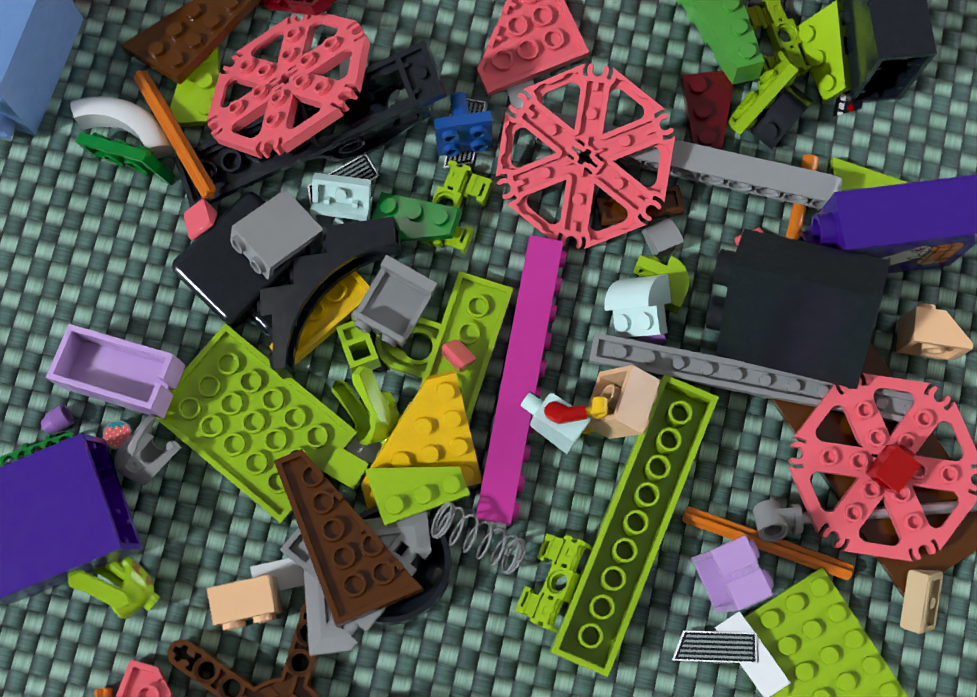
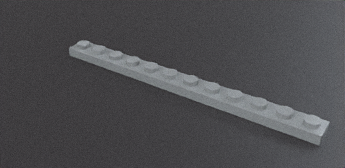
M596 332L593 336L588 362L613 368L634 365L654 376L662 377L665 374L680 381L813 407L819 404L831 386L834 385L734 359ZM877 389L873 396L882 419L898 423L914 402L911 394L888 389ZM834 406L831 409L833 411L844 413L843 408L841 406ZM939 424L935 427L934 430L939 429Z

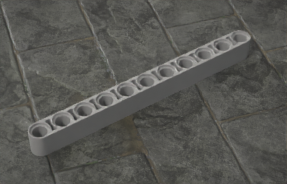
M552 112L572 129H575L576 117ZM605 124L603 134L619 127ZM538 137L535 138V141L538 144L545 147H549L544 142H542ZM580 140L578 141L584 147L585 144ZM680 140L674 141L669 175L817 209H822L834 192L841 191L843 182L840 177L832 174ZM575 147L572 148L579 155L590 157L592 153L589 149L583 152ZM648 147L614 162L658 172L660 151L656 147ZM596 154V157H597L598 159L603 160L602 157H600L598 154Z

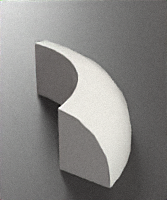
M88 97L70 102L73 117L83 130L94 127H119L132 133L145 147L151 149L156 159L176 153L156 117L134 103L113 97Z

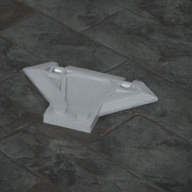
M427 512L385 527L381 517L364 519L366 524L411 576L417 571L411 565L415 557L419 555L426 560L432 552ZM298 527L280 550L304 570L309 655L352 651L358 644L351 637L359 627L367 632L387 607L345 624L343 628H337ZM404 544L408 548L400 556L396 552Z

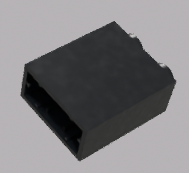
M828 0L829 4H831L835 0ZM843 0L844 11H841L842 25L846 29V36L843 37L845 54L848 55L851 79V89L845 92L847 105L902 99L937 54L927 0Z
M744 229L736 252L726 249L720 250L714 271L713 284L727 287L726 297L713 295L706 320V329L720 332L716 356L857 389L880 307L890 260Z

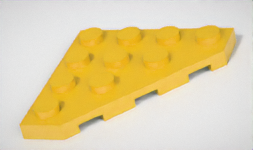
M456 370L427 376L424 379L418 393L403 412L397 426L390 437L388 436L370 468L460 466L467 486L482 483ZM365 473L361 479V487L368 510L376 507L377 504Z

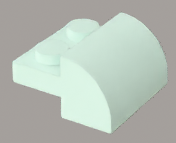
M314 173L312 178L310 215L324 229L323 234H326V226L370 220L372 209L371 180Z
M668 274L621 279L615 281L609 287L605 297V311L613 310L616 337L649 336L667 333L664 304L671 303Z

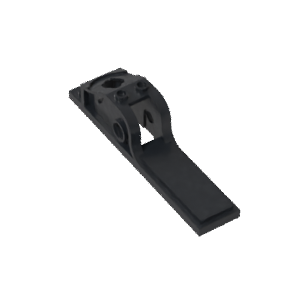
M424 40L366 67L361 93L354 91L358 98L356 100H346L345 104L349 110L342 112L344 116L336 120L340 121L350 117L352 123L332 135L327 134L323 137H320L318 132L288 153L284 151L282 155H278L273 149L269 158L262 154V159L221 145L215 138L193 148L217 188L214 197L205 199L212 204L308 160L325 158L331 161H346L357 158L391 143L400 137L402 133L430 117L431 113L428 105L448 95L429 44ZM406 89L408 98L390 105L388 109L391 94L395 90ZM299 102L293 128L315 115L321 108ZM261 116L236 134L248 138L257 136L261 131L264 116ZM176 156L174 160L189 205L192 207L204 198L201 197L179 157Z

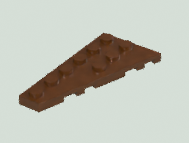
M192 0L121 44V47L125 53L181 85L262 0Z
M302 449L274 460L337 628L424 591L420 584L410 575L400 561L396 559Z

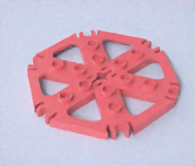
M319 13L318 15L304 14L301 20L294 14L291 18L287 17L236 52L238 55L231 57L235 64L231 67L224 66L222 69L226 74H219L207 118V125L212 130L211 134L221 145L261 159L262 154L269 158L273 149L278 155H282L284 151L288 153L344 116L342 112L349 110L345 101L358 98L354 91L361 93L370 48V41L360 24L356 20L327 13ZM320 25L338 29L334 36L327 38L321 45L310 51L314 33ZM280 35H284L277 63L253 57L258 50L264 49L276 41ZM351 57L348 73L344 78L334 80L322 76ZM238 83L253 88L252 91L240 99L230 103L228 107H223L229 85ZM299 102L321 108L315 115L293 128ZM264 115L262 128L257 136L248 138L236 134Z
M582 64L524 88L523 90L531 95L532 98L530 99L523 93H518L517 96L523 100L524 104L520 109H516L512 105L508 106L509 110L517 115L516 118L511 117L505 111L496 170V178L507 174V178L499 179L497 184L503 185L508 183L511 187L510 192L502 196L503 199H510L516 196L514 201L506 203L509 207L549 239L557 240L559 234H563L561 237L563 246H566L568 237H575L577 249H580L582 246V237L586 238L585 248L645 226L646 224L638 218L640 214L645 220H652L647 215L646 208L649 205H654L660 210L661 205L656 200H653L654 196L659 197L665 202L675 136L671 139H663V136L671 135L674 132L673 128L663 130L660 127V122L669 118L668 114H661L657 118L654 116L659 111L665 110L661 105L614 68L610 80L607 79L609 76L608 66H604V72L601 76H595L593 74V64H589L587 76H584L586 64ZM570 83L579 85L581 89L575 129H572L543 104V97L546 93ZM613 90H622L643 107L644 115L641 119L603 134L609 95ZM520 128L528 129L556 153L522 167H515L511 162L515 132ZM579 140L585 144L584 147L578 143ZM575 147L583 152L589 149L592 152L590 158L598 166L594 167L591 163L588 164L587 162H584L582 165L579 164L580 157L572 148ZM648 147H656L660 151L657 180L650 187L643 186L614 161ZM568 153L574 157L573 160L567 156ZM596 154H598L600 157H602L603 160H602V161L599 160V159L596 157ZM585 168H588V169H589L591 172H593V173H592V174H589V173H588L586 170H584V169H585ZM566 180L561 219L556 224H550L528 206L527 199L535 192ZM595 184L626 208L628 216L625 221L600 231H595L590 227L589 221Z
M861 373L857 389H849L841 385H837L836 388V384L832 385L792 437V439L803 440L804 443L793 442L790 444V447L798 448L801 451V457L799 459L790 458L788 462L792 465L801 464V468H788L815 531L819 532L821 527L826 524L827 527L821 531L820 537L826 538L830 532H834L837 535V540L833 544L834 548L841 547L846 539V544L840 551L909 562L913 561L910 558L911 555L914 560H920L919 547L923 545L928 554L940 551L976 503L977 495L970 494L968 491H977V486L971 482V477L977 475V468L971 469V465L977 466V450L955 401L951 402L945 410L944 407L949 404L951 397L945 396L941 402H937L934 399V393L938 390L936 386L928 389L924 394L927 386L931 383ZM880 388L907 392L914 399L911 407L890 434L873 397L874 392ZM834 406H841L859 447L823 442L817 438V427ZM942 421L951 425L963 452L961 459L958 461L915 455L914 459L921 466L900 493L887 492L865 474L886 445L899 446L902 444L916 454L935 427ZM814 472L856 478L831 512L824 511L821 508L811 485L810 478ZM912 486L953 492L957 495L958 504L941 527L934 528L929 525ZM881 500L900 539L898 544L894 546L865 542L859 536L861 526Z

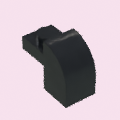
M791 84L752 129L751 133L772 150L813 100L795 85Z

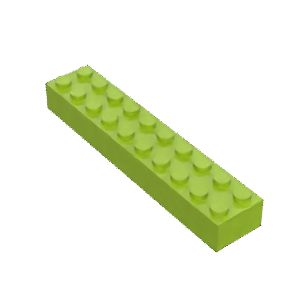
M663 374L659 382L658 395L652 404L649 414V424L643 434L636 436L593 542L592 550H590L580 574L579 583L570 604L567 606L558 628L559 631L556 633L549 650L554 655L605 677L609 676L719 398L716 395Z

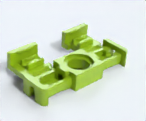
M761 0L759 5L746 8L754 32L756 28L763 27V29H767L766 31L775 51L773 56L767 57L766 54L762 55L765 62L760 76L765 70L769 71L776 65L778 60L774 57L779 50L784 52L798 68L799 71L796 73V77L806 75L812 65H806L799 48L803 42L799 38V32L793 18H787L781 0ZM778 32H787L791 37V41H782L778 36Z
M449 161L450 171L443 187H437L431 202L438 204L440 200L450 198L453 201L452 207L459 208L463 200V194L465 198H468V195L476 197V201L485 207L494 185L492 179L472 173L471 167L463 164L461 167L458 165V162ZM485 185V188H484V190H483V192H482V195H481V197H479V195H480V193H481V191H482V188H483V186ZM465 225V228L457 226L452 239L424 241L422 243L436 248H442L446 245L460 250L462 254H466L474 234V229ZM465 230H466L467 232H466V234H465V237H464V239H463V242L460 243L461 240H462V237H463V235H464V232H465Z
M547 533L537 559L545 563L549 559L552 560L548 576L538 595L535 594V590L532 588L524 587L515 611L530 617V621L537 626L554 633L558 632L559 629L553 626L563 602L570 604L581 578V575L576 573L577 567L585 548L592 550L591 545L569 535L564 536L562 539ZM565 576L567 578L565 588L562 591H557L555 587L558 578Z

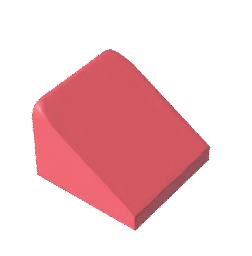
M201 199L184 213L188 236L191 240H195L211 228L217 218L218 212L206 199Z
M458 339L447 342L442 346V355L460 373H463L476 361V357Z

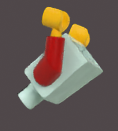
M530 391L520 405L534 415L530 426L566 454H568L581 434L595 432L586 427L591 420L589 416L602 419L608 413V399L605 397L592 398L591 407H585V404L572 406L553 393H550L543 401Z

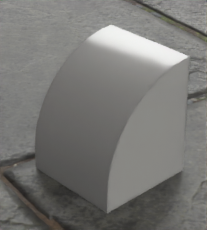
M665 219L641 229L652 255L658 259L680 250L685 242L679 229L671 219Z

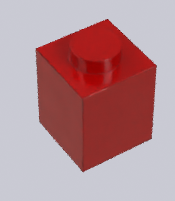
M902 444L899 446L886 445L865 474L887 492L900 493L921 464L914 459L915 454Z

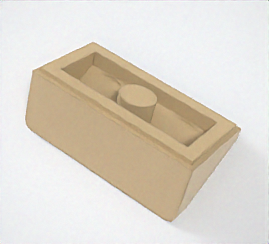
M916 569L908 571L900 621L901 628L918 634L935 629L943 580L942 571Z

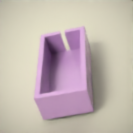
M69 324L46 378L62 389L148 415L153 414L158 418L164 419L173 398L170 388H177L186 365L174 354Z
M746 535L691 558L716 613L739 611L773 596L770 589L773 588L772 579L766 570L759 568L757 564V558L760 557L759 551L753 540L748 541Z

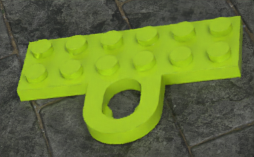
M459 271L442 323L420 317L410 334L411 336L417 333L429 338L433 346L430 355L423 360H413L408 357L405 351L399 349L397 345L395 348H392L379 340L381 336L377 334L376 349L381 361L394 371L422 379L421 384L427 376L456 370L469 424L514 288ZM454 339L460 340L476 357V361L463 373H460L442 355V346Z

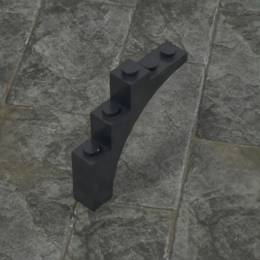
M394 217L326 226V237L322 239L324 253L293 258V268L290 269L292 285L260 289V300H257V312L268 323L269 338L273 343V352L269 354L271 369L282 379L294 377L295 355L300 336L311 313L322 298L341 280L359 268L384 259L386 255L390 257L401 255L400 228Z

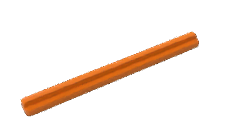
M147 70L136 71V75L133 77L136 85L201 197L204 199L214 197V194L217 192L216 186Z
M687 506L684 510L682 521L686 524L731 540L746 535L748 541L753 540L759 550L816 570L823 567L827 574L844 580H849L852 577L854 565L849 562L784 539L766 542L759 537L756 529L691 506Z

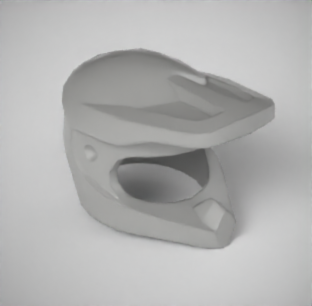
M153 414L148 415L131 436L123 441L114 459V468L126 478L145 486L182 448L175 441L168 442L165 449L156 447L154 436L151 435L152 426L157 417Z

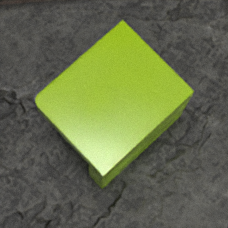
M338 447L323 472L356 493L365 474L364 469L370 468V465L342 447Z

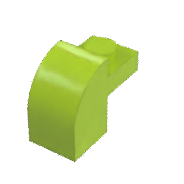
M640 255L633 273L642 277L668 274L671 303L664 304V308L677 314L689 288V276L686 268L673 256H670L667 265H664L657 257Z
M354 321L336 327L352 373H354L358 366L367 367L372 370L382 367L369 333H364L354 326Z

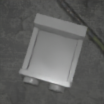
M285 189L232 225L230 241L238 253L243 252L249 259L250 265L258 274L262 273L269 279L273 276L275 268L304 247L309 245L311 248H314L321 242L324 229Z
M386 255L380 264V271L357 310H354L351 314V317L355 322L354 326L362 332L370 333L372 331L381 336L379 340L387 346L395 348L397 345L403 348L434 295L437 283Z

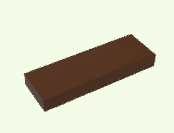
M680 186L667 187L665 202L657 196L653 197V200L660 203V210L654 205H649L646 208L647 215L652 219L684 214L685 209ZM611 196L596 200L601 228L611 227L626 220L628 216L626 208ZM641 214L638 215L641 221H646Z

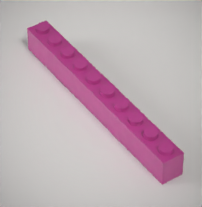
M533 235L529 236L476 512L478 521H489L493 524L510 527L512 520H518L521 503H516L515 499L517 491L523 492L526 474H521L520 472L522 462L528 463L531 446L526 445L527 435L534 434V429L530 426L533 416L520 405L530 391L539 398L541 396L542 389L536 388L538 377L544 378L547 361L541 359L543 349L549 350L552 333L547 332L548 322L554 323L557 306L552 305L554 294L559 295L562 278H557L559 267L564 268L567 251L562 250L563 241Z

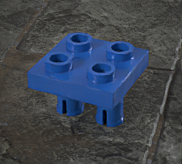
M462 92L452 94L450 96L451 117L434 119L438 156L452 157L462 152H483L493 148L491 111L469 113L466 94Z

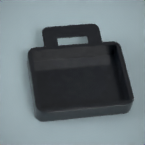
M246 192L214 222L211 228L196 238L173 260L172 270L229 327L237 328L247 318H250L264 333L269 334L268 323L257 312V300H260V289L282 286L287 280L290 281V269L293 268V258L311 255L309 245L304 247L275 268L273 276L269 279L262 273L258 274L250 265L249 259L243 252L238 253L230 241L232 225L266 203L257 193Z

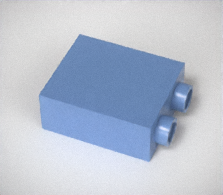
M0 0V138L11 139L14 130L36 136L84 20L73 0Z

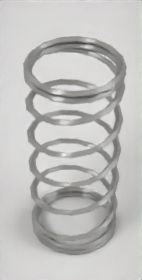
M447 502L439 509L431 526L432 537L439 539L447 532L454 519L455 510L458 509L462 512V519L450 536V546L454 545L459 539L464 526V520L472 516L476 519V526L468 534L463 544V552L466 553L470 550L476 539L478 527L486 523L489 525L490 532L484 537L478 547L477 559H481L487 552L492 533L500 530L503 533V539L495 547L490 558V565L494 566L498 563L503 554L506 539L514 537L515 539L509 544L503 555L501 568L504 573L510 574L519 567L526 551L524 539L514 534L505 536V531L500 527L492 530L489 521L478 523V518L475 514L465 516L462 507L455 508L454 503ZM448 507H450V511L444 516V518L438 525L443 513L446 511ZM447 518L446 523L444 524L443 528L440 530L442 524L444 523L445 519ZM460 526L459 532L455 540L452 542V538L456 530ZM475 531L474 536H473V539H472L470 545H469L468 548L465 550L466 544H467V542H468L470 536H471L472 533ZM489 537L485 550L479 556L481 547L483 546L486 539ZM521 541V549L519 552V542ZM502 544V548L498 558L494 563H492L493 557L497 549ZM517 544L513 562L506 570L508 557Z

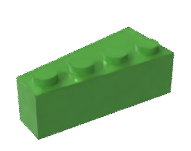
M676 0L679 6L682 5L687 12L686 16L691 24H695L701 33V39L705 45H709L715 54L714 58L732 85L759 79L765 61L743 0Z

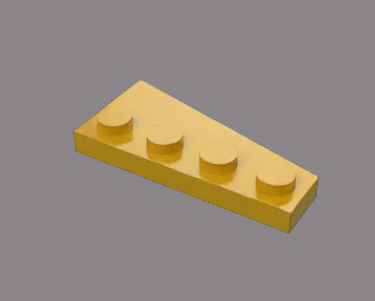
M356 271L334 286L311 313L300 336L295 355V365L334 333L337 326L348 321L353 311L357 310L370 286ZM271 343L269 347L273 351V343Z

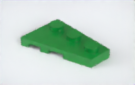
M80 132L75 141L91 155L123 166L125 163L130 168L137 170L138 173L146 176L153 172L166 184L172 185L176 176L153 156L154 152L145 146L137 145L135 148L117 138L114 141H110L107 137L93 132L92 135Z
M381 192L372 220L394 217L400 228L401 244L403 241L412 240L424 242L452 239L461 211L456 207Z

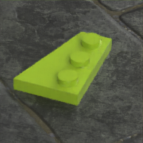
M835 0L797 26L799 38L803 42L800 47L807 64L812 65L810 71L823 102H830L851 89L848 55L845 54L843 38L846 36V29L842 25L841 11H844L843 0Z
M219 46L181 85L177 83L170 110L180 127L208 124L207 118L220 74Z
M781 50L774 57L778 62L773 69L765 70L759 77V88L756 92L750 91L728 119L731 128L739 135L744 130L748 131L751 129L761 111L770 108L776 101V95L783 87L787 88L796 78V73L799 71L798 68Z
M835 157L830 161L831 174L843 180L841 191L909 183Z
M460 466L364 469L384 527L470 495Z

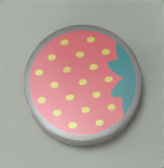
M115 420L104 428L103 439H105L108 447L118 451L123 441L131 436L134 430L128 423Z

